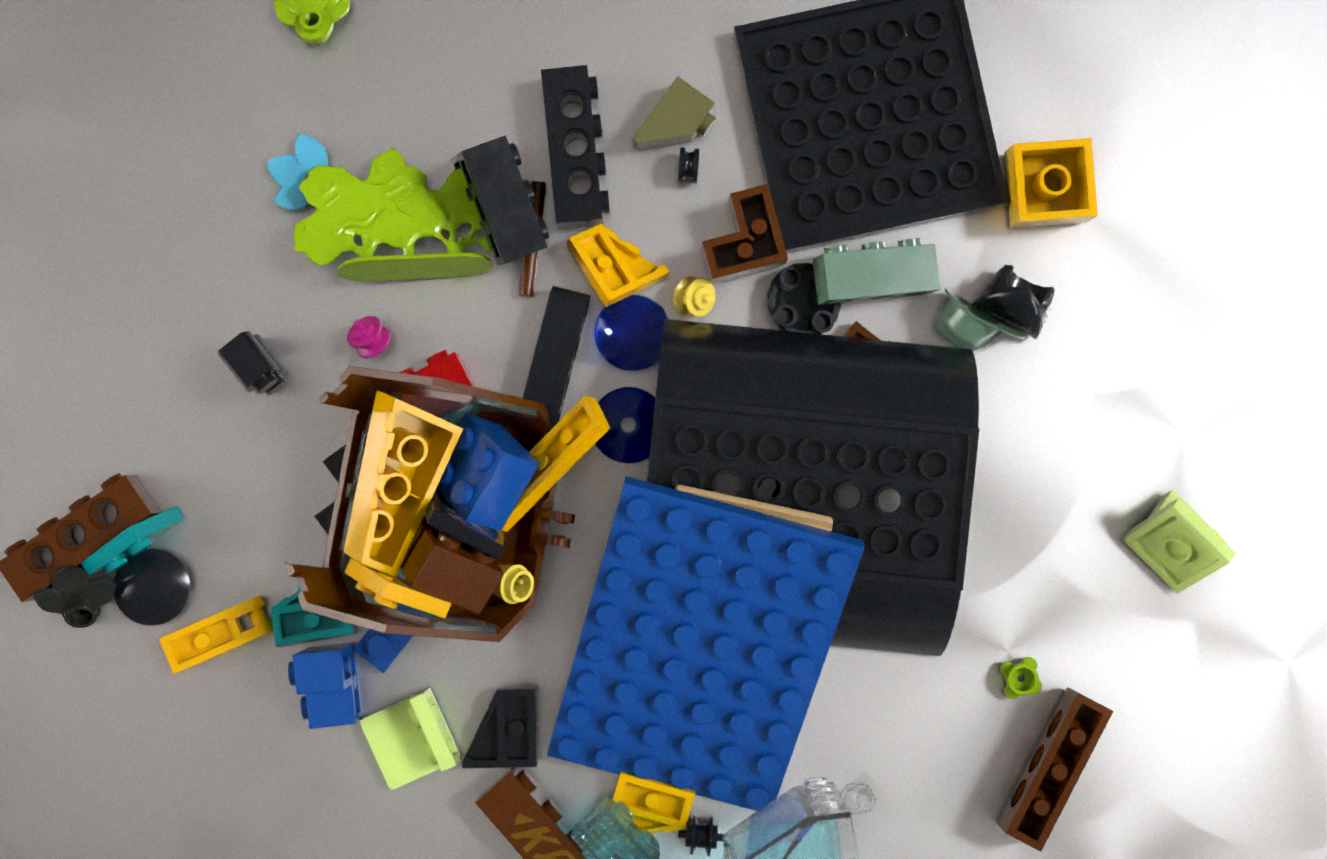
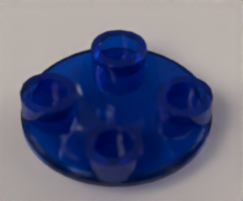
M631 295L602 309L594 329L596 346L603 358L619 369L638 371L651 367L660 359L664 319H668L663 307L653 300L640 295Z

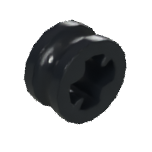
M680 147L678 182H683L684 179L688 178L692 183H697L700 149L695 148L693 152H687L684 147Z

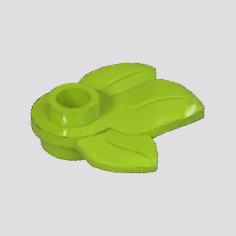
M274 0V9L281 23L295 28L298 36L311 44H321L328 40L333 30V24L345 17L350 7V0ZM318 21L315 25L308 26L310 23Z

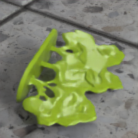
M392 147L371 161L369 177L364 181L350 174L344 167L318 165L308 172V177L299 185V190L304 194L306 201L316 207V212L294 226V250L298 253L305 252L308 258L319 266L329 264L342 252L353 251L360 257L343 262L337 269V274L344 279L370 282L457 278L483 274L493 267L491 259L482 254L462 252L466 247L474 243L480 244L489 252L492 251L485 235L482 238L475 239L474 234L478 229H481L479 224L481 219L474 201L469 202L465 193L468 185L461 168L452 171L439 190H430L426 187V175L415 166H407L404 157ZM470 223L472 228L466 239L465 237H459V242H454L455 232L461 224ZM442 229L450 232L449 239H445L442 236ZM356 234L361 236L362 246L355 245L353 237ZM433 236L440 239L447 246V253L414 254V243L418 238ZM380 243H386L395 248L399 247L404 251V255L373 256L377 245Z

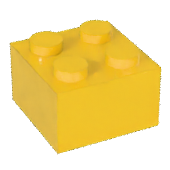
M1092 138L1017 143L1004 152L1010 228L1087 223L1098 216Z

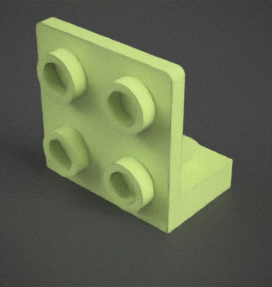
M427 688L360 720V725L391 790L438 769H441L443 772L456 766L462 758L431 688Z

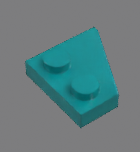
M177 506L128 527L81 562L89 576L105 569L107 574H110L128 563L126 556L130 554L135 556L146 550L153 544L151 540L185 518Z
M300 587L291 597H285L271 608L275 645L279 648L355 634L354 624L302 610L297 596L301 592Z

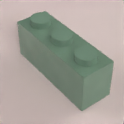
M920 238L898 241V247L885 248L884 242L862 244L861 250L848 251L847 245L830 246L824 248L822 255L813 259L818 305L927 295L940 290L935 244L921 245Z

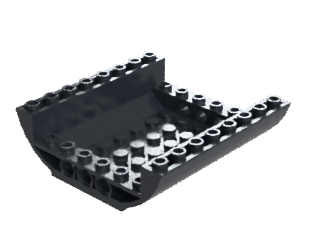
M664 319L647 482L675 489L676 485H685L719 493L716 488L717 479L724 473H732L740 481L739 490L732 496L831 517L833 519L831 532L864 540L865 546L831 645L941 656L951 637L964 584L980 430L978 428L979 390L975 356L972 349ZM765 477L775 478L780 485L779 494L772 500H764L757 493V485ZM846 485H854L860 492V500L852 508H844L838 502V493ZM887 489L896 490L900 496V505L892 512L882 511L878 504L879 495Z

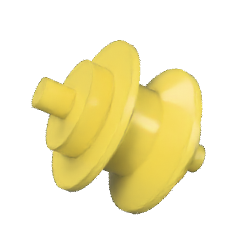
M688 276L681 279L674 292L676 308L679 312L686 315L705 316L711 311L715 303L713 284L705 278L697 279L696 277Z

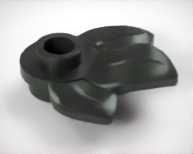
M66 565L57 569L54 573L53 588L35 591L34 599L42 610L61 614L68 625L76 628H85L95 623L101 613V606L113 599L115 583L109 575L89 578L87 572L80 567Z

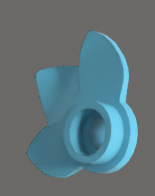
M298 134L295 142V155H282L267 161L266 164L272 178L282 186L275 197L274 203L288 210H300L309 205L304 194L299 190V185L308 177V172L313 167L318 165L328 166L327 150L316 139L308 135Z

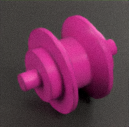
M367 316L353 323L348 332L347 341L350 346L356 348L360 357L372 358L381 354L390 341V332L387 328L382 327L381 321L377 317Z

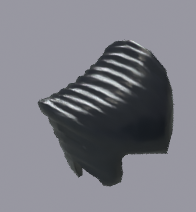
M1004 265L995 274L990 284L980 294V297L974 300L972 306L978 309L983 308L985 311L1002 316L1005 320H1009L1012 324L1022 328L1033 339H1037L1042 332L1043 324L1046 322L1048 312L1051 310L1055 300L1056 291L1053 287H1042L1032 284L1017 276L1013 272L1014 267L1012 265Z

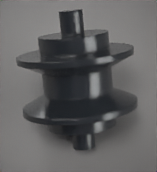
M693 815L692 823H687L686 831H678V838H685V846L690 847V855H693L698 847L705 848L707 856L710 857L711 849H716L717 841H725V834L718 833V825H713V817H710L707 824H698L696 816Z

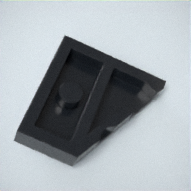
M537 687L498 688L462 761V768L537 767Z

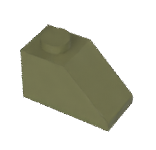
M677 76L632 138L633 146L638 150L689 143L695 139L697 134L704 137L716 120V117L712 115L715 110V103Z

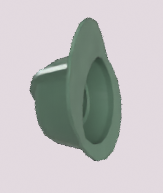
M949 288L944 289L950 299L936 323V329L954 345L963 349L977 350L987 346L1001 333H1006L1020 339L1026 337L1023 332L1006 321L982 309L973 307L969 301Z

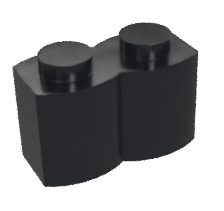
M250 331L241 332L217 352V355L247 392L255 391L256 394L265 392L269 396L286 383L284 377L288 374V370L259 334L252 335Z

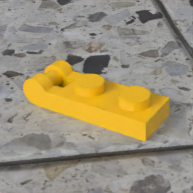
M262 595L159 638L173 674L274 632L272 620L268 621L263 609L266 604ZM248 613L254 627L244 631L238 617Z

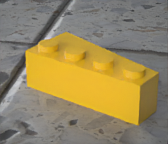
M376 391L344 553L360 564L394 577L397 576L463 428L381 391Z

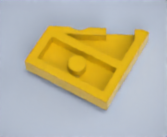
M602 224L570 237L566 244L605 307L667 279L670 273L665 265L660 264L657 267L640 256L641 250L630 242L622 241L615 232Z
M350 558L344 572L357 581L356 589L374 596V601L393 609H397L400 603L445 619L452 604L413 589L407 581L400 577H394L360 564L353 558Z
M620 772L601 842L611 843L614 842V838L636 835L637 838L651 836L658 831L668 833L685 830L696 791L686 788L681 789L671 784L652 779H642L633 774Z

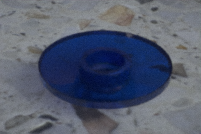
M622 387L607 393L600 399L598 404L610 429L595 443L596 446L608 458L621 463H637L649 458L655 397L649 392L635 387ZM630 417L635 420L636 427L632 432L622 430L621 422L624 418Z

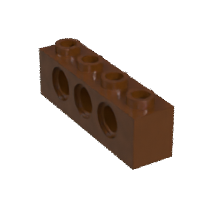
M121 473L110 477L100 485L103 490L92 498L86 495L78 499L68 507L71 512L60 520L54 517L46 521L36 529L39 534L28 542L22 539L4 551L7 556L0 561V571L21 602L35 600L34 592L37 590L53 588V576L57 569L66 565L82 569L81 562L128 527L162 513L137 475L122 476ZM109 502L116 508V518L112 523L107 522L103 515L104 507ZM76 525H79L84 531V539L80 545H77L72 539V530ZM44 547L48 548L52 554V561L48 567L44 566L40 560V552Z
M1067 687L997 823L1006 834L1040 852L1042 851L1113 710Z

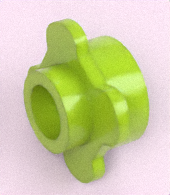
M1025 657L1021 662L1011 663L1006 661L1001 664L999 671L1005 678L1006 687L1004 688V693L1008 698L1017 699L1019 695H1036L1041 691L1042 683L1039 681L1036 671L1038 664L1035 659ZM1020 674L1024 676V680L1021 682L1017 679Z

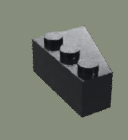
M506 135L463 150L451 159L455 170L462 169L468 185L465 193L469 202L474 201L481 219L479 221L480 227L497 265L508 263L548 247L545 241L549 238L547 226L541 216L536 217L531 204L535 202L533 189L528 180H522L517 167L521 165L518 149L513 142L508 143Z

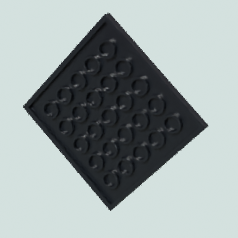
M855 0L734 26V36L766 182L770 189L786 252L998 207L1009 203L964 0Z

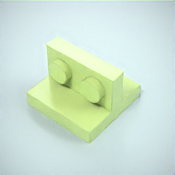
M1173 489L1161 497L1146 520L1130 529L1122 539L1177 594L1229 564L1236 554L1218 532L1211 528Z

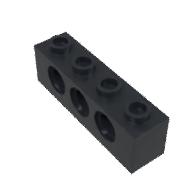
M587 65L542 69L541 77L557 227L562 229L604 224L603 214L610 213L608 190L600 191L599 176L606 175L604 152L597 153L595 138L602 137L600 114L593 115L591 100L599 99L596 76L589 77ZM576 101L583 106L581 114L573 118L565 116L562 113L565 104ZM573 139H581L586 142L587 148L583 154L572 156L566 152L567 144ZM576 177H586L591 182L590 189L584 194H575L570 190L572 180Z

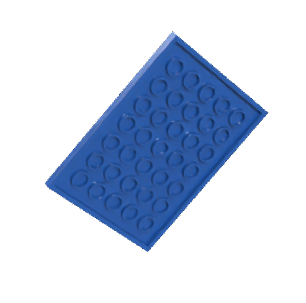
M626 476L549 743L547 756L620 775V772L629 773L642 779H652L674 785L677 788L696 791L695 795L771 814L865 548L864 540Z

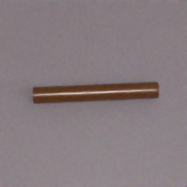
M531 181V187L535 195V202L531 204L536 217H542L546 183ZM539 251L522 257L519 296L534 297Z

